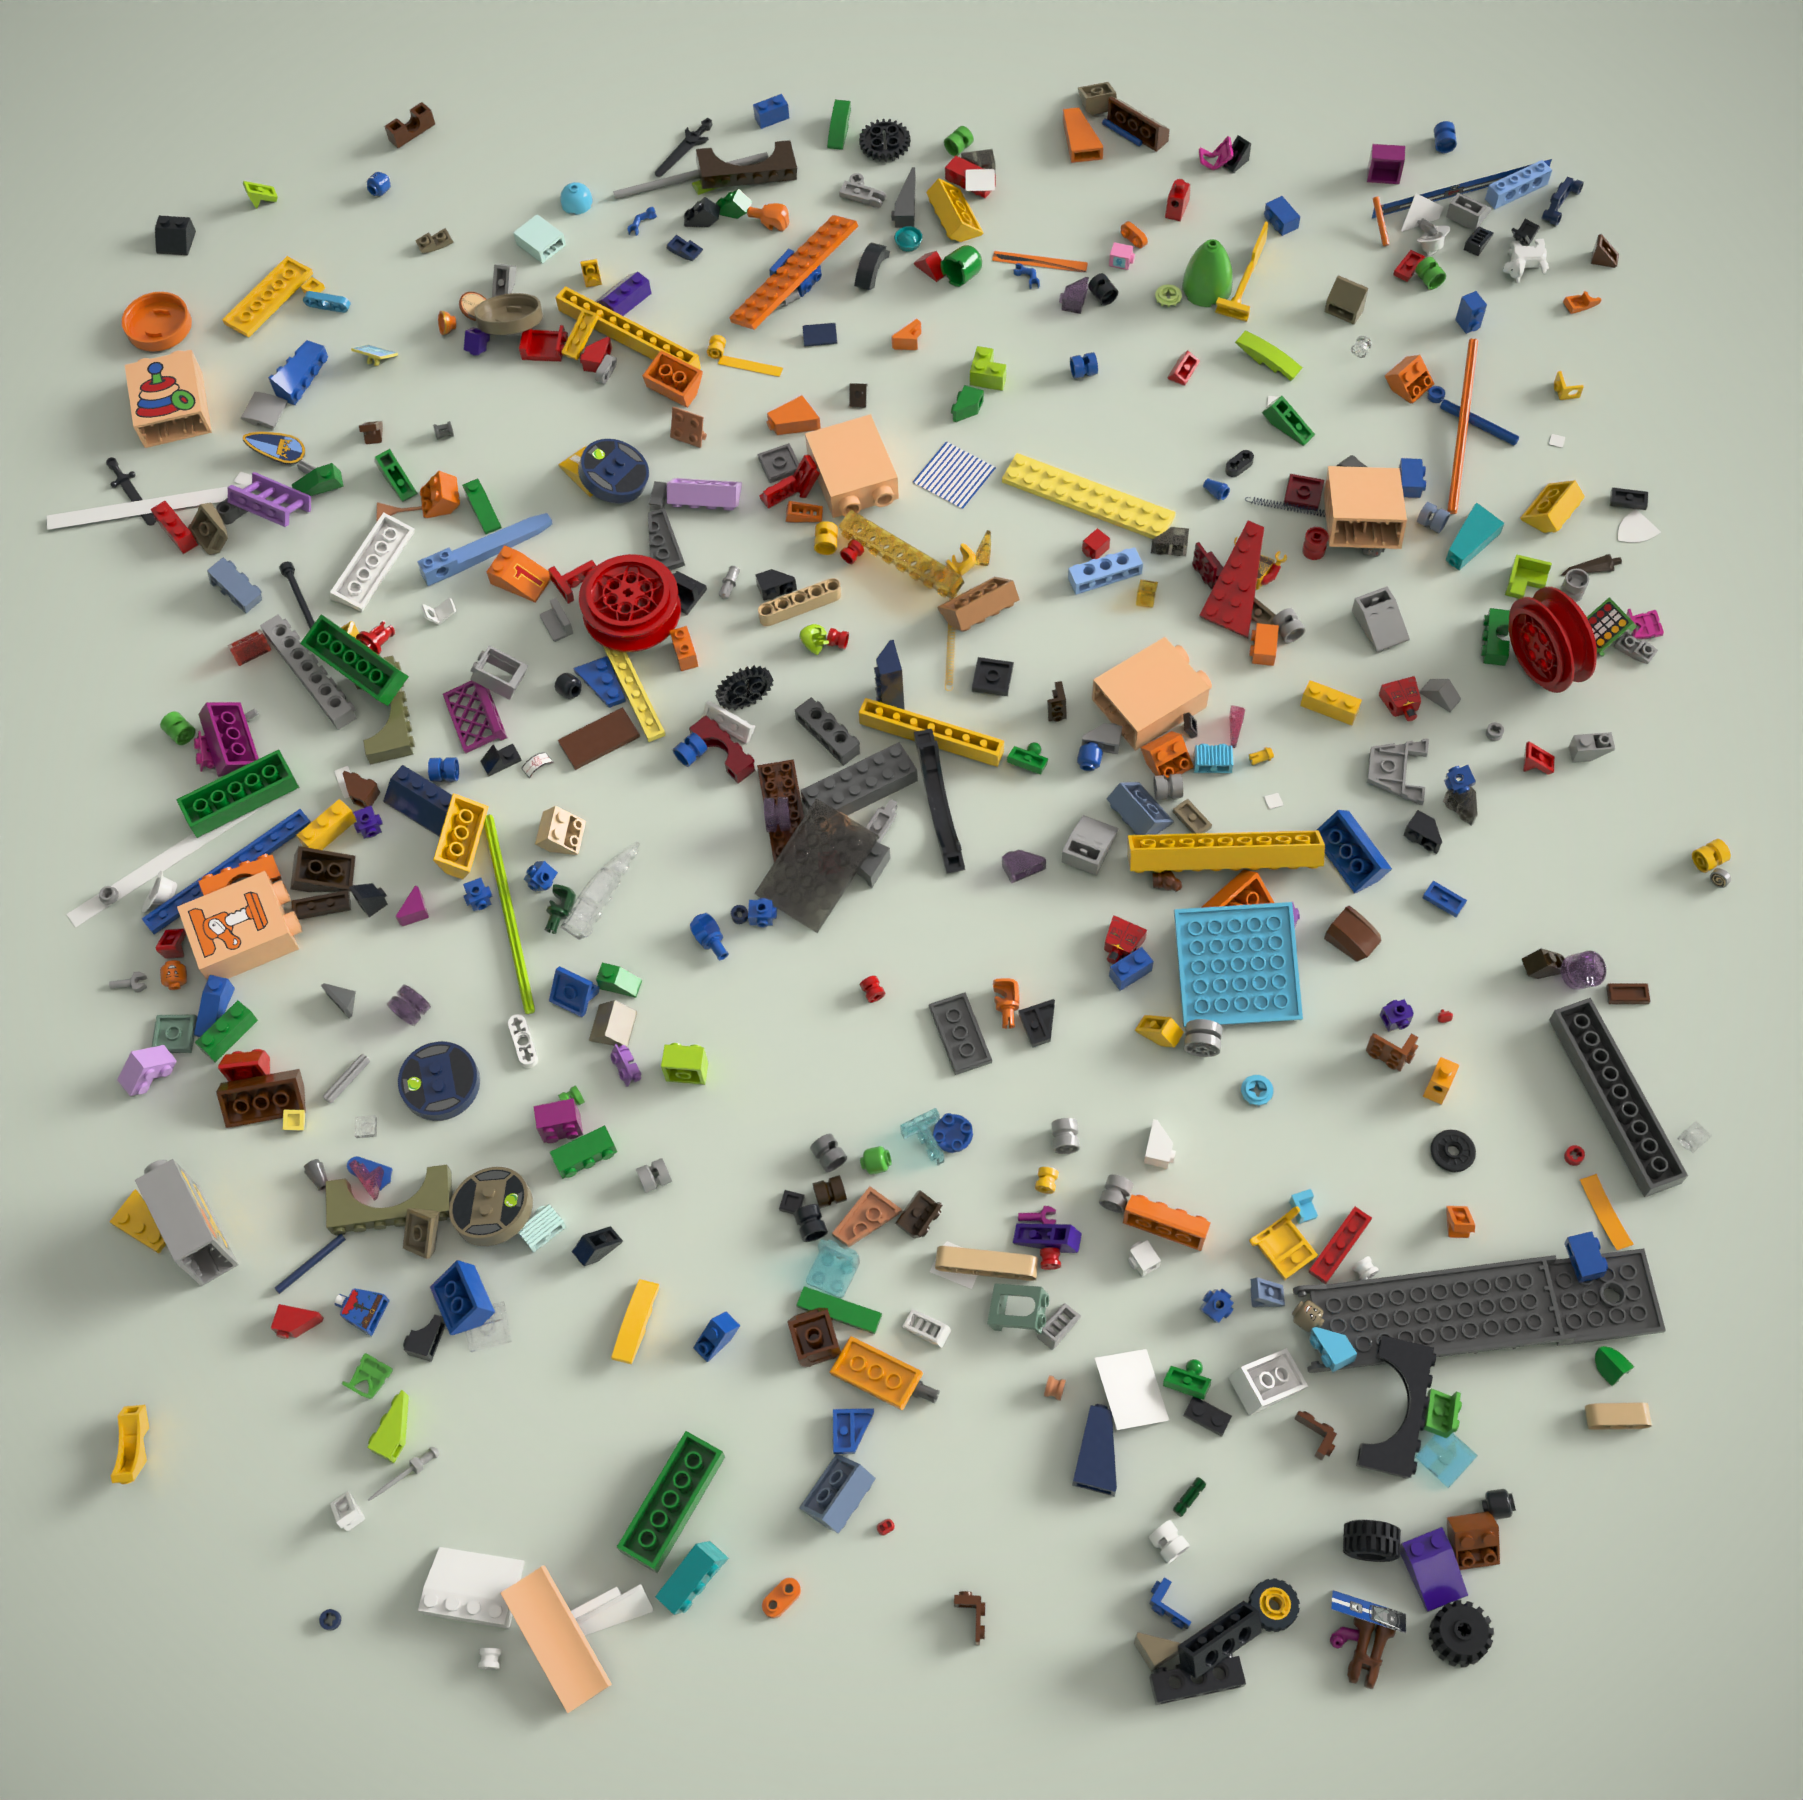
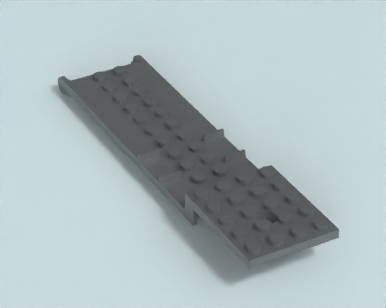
M1644 1248L1601 1254L1602 1257H1605L1608 1264L1604 1277L1578 1283L1570 1258L1556 1260V1255L1328 1285H1302L1293 1288V1294L1298 1295V1297H1305L1310 1293L1311 1301L1323 1310L1322 1319L1325 1321L1320 1328L1346 1335L1357 1352L1355 1361L1339 1370L1387 1364L1376 1359L1379 1338L1382 1335L1434 1347L1433 1353L1437 1355L1436 1357L1467 1353L1477 1354L1478 1352L1507 1348L1515 1349L1522 1346L1556 1342L1557 1346L1664 1333L1666 1331ZM1613 1289L1615 1292H1618L1619 1301L1615 1303L1607 1301L1604 1297V1290ZM1313 1361L1311 1366L1307 1367L1309 1373L1331 1371L1330 1367L1327 1368L1324 1363L1320 1364L1319 1361Z

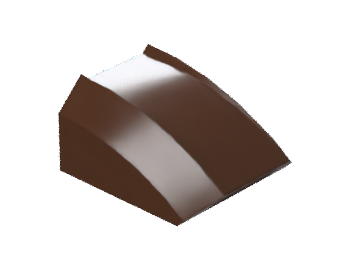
M1349 905L1345 907L1330 925L1324 937L1326 941L1357 962L1367 958L1382 941L1381 935L1374 926Z
M816 1308L795 1315L787 1321L798 1361L802 1367H811L812 1365L835 1359L841 1354L828 1308Z

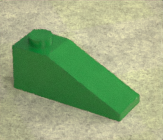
M1283 396L1271 402L1262 411V414L1274 427L1302 446L1315 435Z
M390 449L375 456V464L402 502L418 494Z
M333 463L315 468L292 484L293 489L310 496L344 487L341 471Z
M477 478L463 484L466 498L485 534L502 528L479 479Z

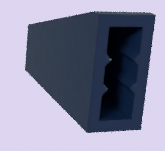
M1102 1404L1090 1405L1072 1486L1115 1497L1117 1482L1112 1412L1108 1410L1107 1406Z

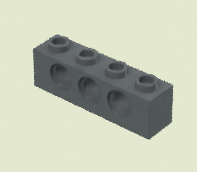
M811 697L795 709L796 720L843 766L860 754L859 740L855 736H851L846 727L836 721L832 713H827L819 701L816 702Z

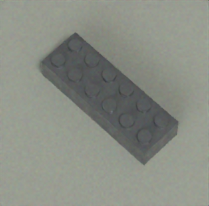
M900 742L801 789L802 802L818 828L821 829V823L840 812L848 816L917 782L918 774L913 762Z

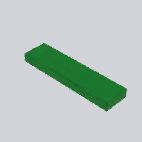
M805 1286L796 1305L797 1308L806 1311L816 1308H828L832 1320L872 1334L876 1333L882 1317L880 1312Z

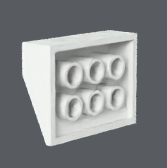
M439 1547L422 1591L418 1611L428 1616L509 1629L512 1613L501 1592L521 1580L525 1561Z

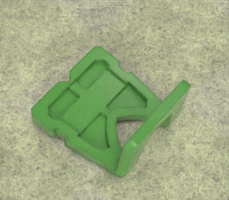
M365 1353L350 1383L343 1381L342 1385L363 1397L372 1399L384 1385L385 1379L389 1378L393 1369ZM367 1380L369 1385L368 1394L356 1389L355 1386Z

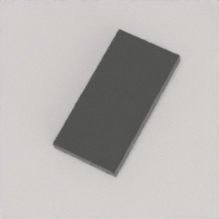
M966 992L929 1004L930 1012L955 1075L992 1063L991 1055Z

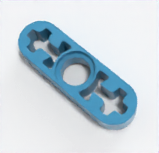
M307 291L303 298V302L309 307L346 313L351 305L350 301L343 296Z

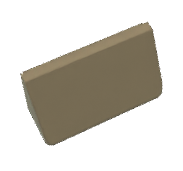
M1254 598L1252 619L1256 623L1274 625L1272 620L1276 614L1258 599Z

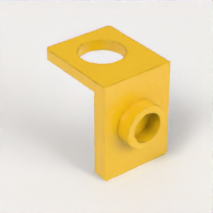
M1558 371L1554 380V390L1557 392L1559 400L1580 398L1584 386L1566 387L1562 371ZM1572 390H1578L1577 393L1569 395V392Z

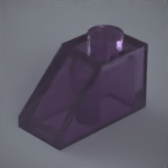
M1084 277L1065 287V291L1060 294L1059 303H1062V311L1081 314L1088 291L1089 277Z
M1023 850L1009 851L1002 856V867L1012 884L1045 870L1046 859Z

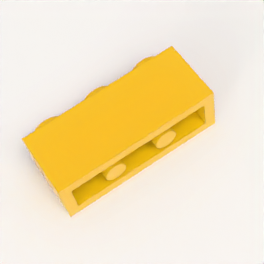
M1309 680L1300 706L1352 726L1359 712L1362 700Z
M338 799L296 836L303 847L323 850L354 824L356 818L352 810Z

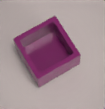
M1372 144L1367 168V182L1400 184L1405 162V146Z
M574 1098L533 1106L536 1128L544 1143H556L558 1140L565 1138L576 1139L578 1136L583 1135L581 1116Z

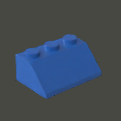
M456 1260L430 1286L450 1335L480 1327L495 1313L475 1265Z

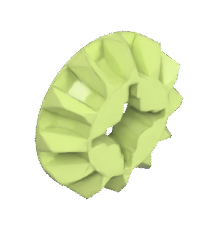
M1162 285L1156 290L1155 298L1157 303H1161L1162 306L1167 305L1169 308L1170 305L1176 306L1177 303H1180L1182 292L1174 285Z

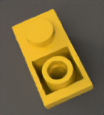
M598 260L581 261L585 286L602 285Z

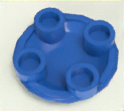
M944 1114L935 1124L933 1130V1138L937 1146L943 1151L950 1153L960 1152L967 1148L973 1137L971 1123L963 1116L957 1114Z

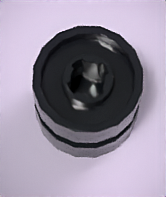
M1104 273L1094 276L1088 284L1089 290L1103 306L1111 304L1118 296L1119 291Z
M818 1204L806 1205L794 1212L793 1215L796 1223L801 1226L799 1232L803 1242L818 1240L828 1233L824 1220H820L822 1214Z

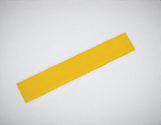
M724 355L718 362L720 365L780 377L783 370L782 367Z

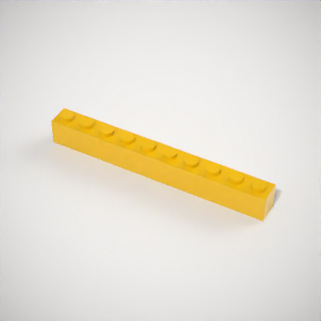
M566 286L555 297L560 312L575 320L578 319L583 308L597 313L599 318L593 329L652 360L662 350L701 369L699 355Z

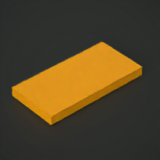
M852 1336L848 1339L829 1372L832 1376L900 1410L904 1409L923 1375L921 1370Z

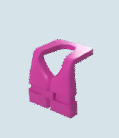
M1227 136L1212 153L1200 147V163L1211 170H1216L1231 160L1233 157L1231 138ZM1203 155L1209 158L1218 156L1215 165L1213 166L1206 161Z
M1631 609L1627 610L1626 615L1636 625L1640 626L1638 631L1636 627L1631 632L1634 638L1646 639L1653 636H1663L1664 631L1661 623H1659L1660 619L1656 610L1635 616L1632 615Z

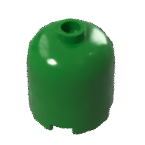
M969 245L959 247L941 261L942 274L947 275L950 279L949 283L955 287H960L967 283L982 268L980 253Z

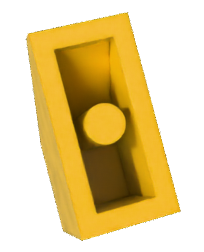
M1144 1015L1135 1029L1138 1034L1154 1043L1175 1048L1184 1034V1031L1171 1017Z

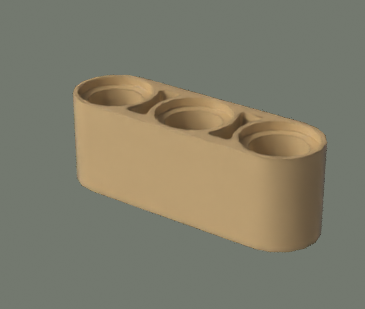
M1595 1403L1585 1406L1588 1429H1644L1652 1426L1648 1403Z

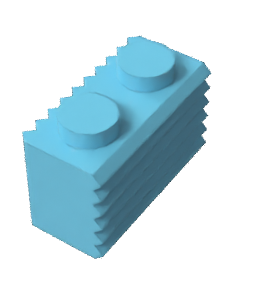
M1195 745L1194 773H1232L1233 748L1231 745Z

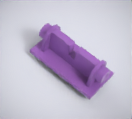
M615 1044L610 1055L611 1061L616 1065L620 1079L628 1087L631 1080L637 1082L641 1079V1072L636 1063L629 1064V1062L634 1061L629 1048L625 1045L618 1047Z

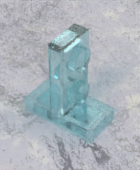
M934 1108L900 1125V1131L904 1139L917 1133L921 1144L925 1143L928 1148L926 1152L931 1161L934 1160L938 1166L945 1161L944 1154L929 1129L930 1126L936 1124L940 1119L939 1112Z

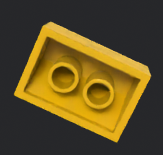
M1576 480L1549 483L1520 518L1523 522L1543 533L1557 532L1562 528L1565 521L1570 518L1585 496Z

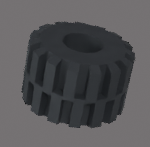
M1456 1600L1453 1604L1447 1603L1438 1611L1430 1624L1429 1640H1433L1431 1645L1433 1651L1438 1650L1440 1653L1438 1657L1442 1661L1445 1659L1449 1660V1665L1454 1667L1457 1664H1461V1667H1468L1469 1664L1474 1665L1488 1652L1493 1643L1491 1637L1494 1635V1628L1489 1627L1492 1621L1489 1616L1484 1617L1482 1615L1484 1610L1480 1606L1475 1609L1472 1607L1473 1603L1469 1601L1465 1604H1462L1461 1600ZM1460 1628L1464 1629L1465 1636H1461V1632L1458 1631Z

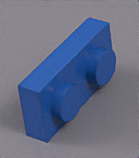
M1435 881L1430 884L1422 897L1455 918L1467 902L1466 899Z

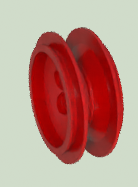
M628 554L605 560L588 573L580 587L579 605L588 633L596 642L612 650L636 652L656 646L670 635V630L676 628L680 619L681 602L675 577L664 564L648 556Z
M1548 586L1536 591L1533 598L1522 597L1512 604L1509 613L1511 645L1520 665L1533 681L1550 692L1560 693L1567 690L1571 686L1572 681L1584 682L1593 675L1597 661L1595 636L1586 615L1572 598L1561 590Z

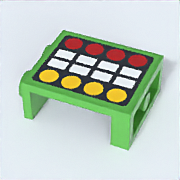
M1610 597L1587 616L1595 636L1597 654L1599 653L1602 657L1605 655L1603 651L1626 630L1629 629L1632 632L1637 627Z

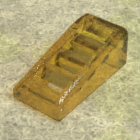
M989 530L986 531L977 549L976 565H989L991 555V532Z

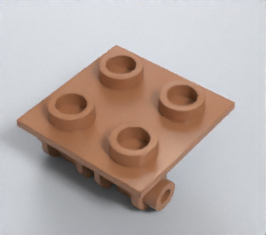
M672 407L670 437L701 448L702 440H705L707 436L703 431L704 417Z

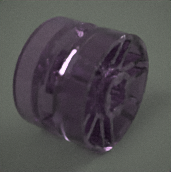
M788 796L778 797L777 805L773 797L764 798L767 833L776 832L777 824H779L781 831H791Z
M1584 951L1569 955L1563 960L1561 965V975L1564 982L1575 990L1598 986L1606 977V964L1603 958L1594 951Z
M403 984L396 992L398 997L393 996L387 1003V1006L403 1021L415 1026L421 1019L420 1014L425 1015L431 1006L418 992Z

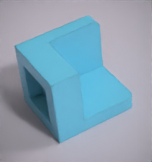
M1311 1189L1293 1194L1289 1200L1291 1208L1296 1206L1300 1208V1212L1296 1216L1298 1224L1316 1219L1318 1216L1312 1203L1314 1195Z

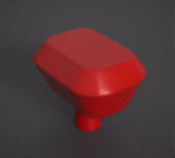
M1442 1009L1438 1013V1022L1440 1023L1449 1022L1453 1019V1014L1449 1011Z
M885 1519L877 1524V1530L880 1535H886L895 1528L891 1519Z

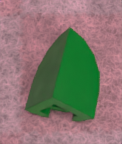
M1599 1347L1595 1353L1597 1370L1611 1386L1619 1382V1379L1624 1374H1628L1634 1368L1625 1356L1611 1347Z

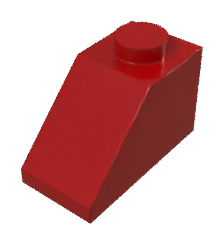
M605 337L586 346L584 353L580 355L583 371L596 373L604 357L607 354H611L612 344L610 337Z
M279 1304L271 1329L276 1333L277 1337L288 1339L289 1336L297 1338L323 1322L324 1318L316 1311Z

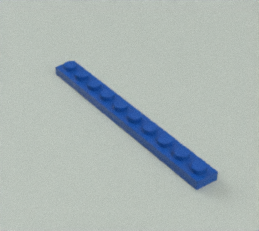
M301 809L297 810L205 875L213 874L214 876L221 873L222 869L228 867L233 869L239 867V864L244 861L253 862L258 860L257 857L261 855L271 854L295 837L311 821ZM202 877L142 918L154 935L180 917L177 906L204 896L198 882L202 880Z

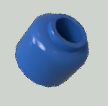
M375 172L367 180V190L373 196H383L391 187L389 177L382 172Z
M1088 742L1080 747L1077 763L1085 771H1094V769L1100 767L1103 751L1098 747V744Z

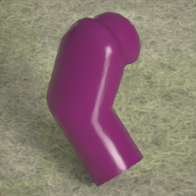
M1344 1626L1340 1627L1331 1635L1330 1643L1334 1648L1339 1649L1348 1640L1358 1642L1359 1630Z

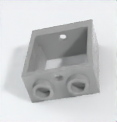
M488 646L486 651H481L477 659L479 662H474L470 670L473 672L470 680L510 700L522 681L528 665ZM486 662L513 675L511 681L507 683L482 670Z

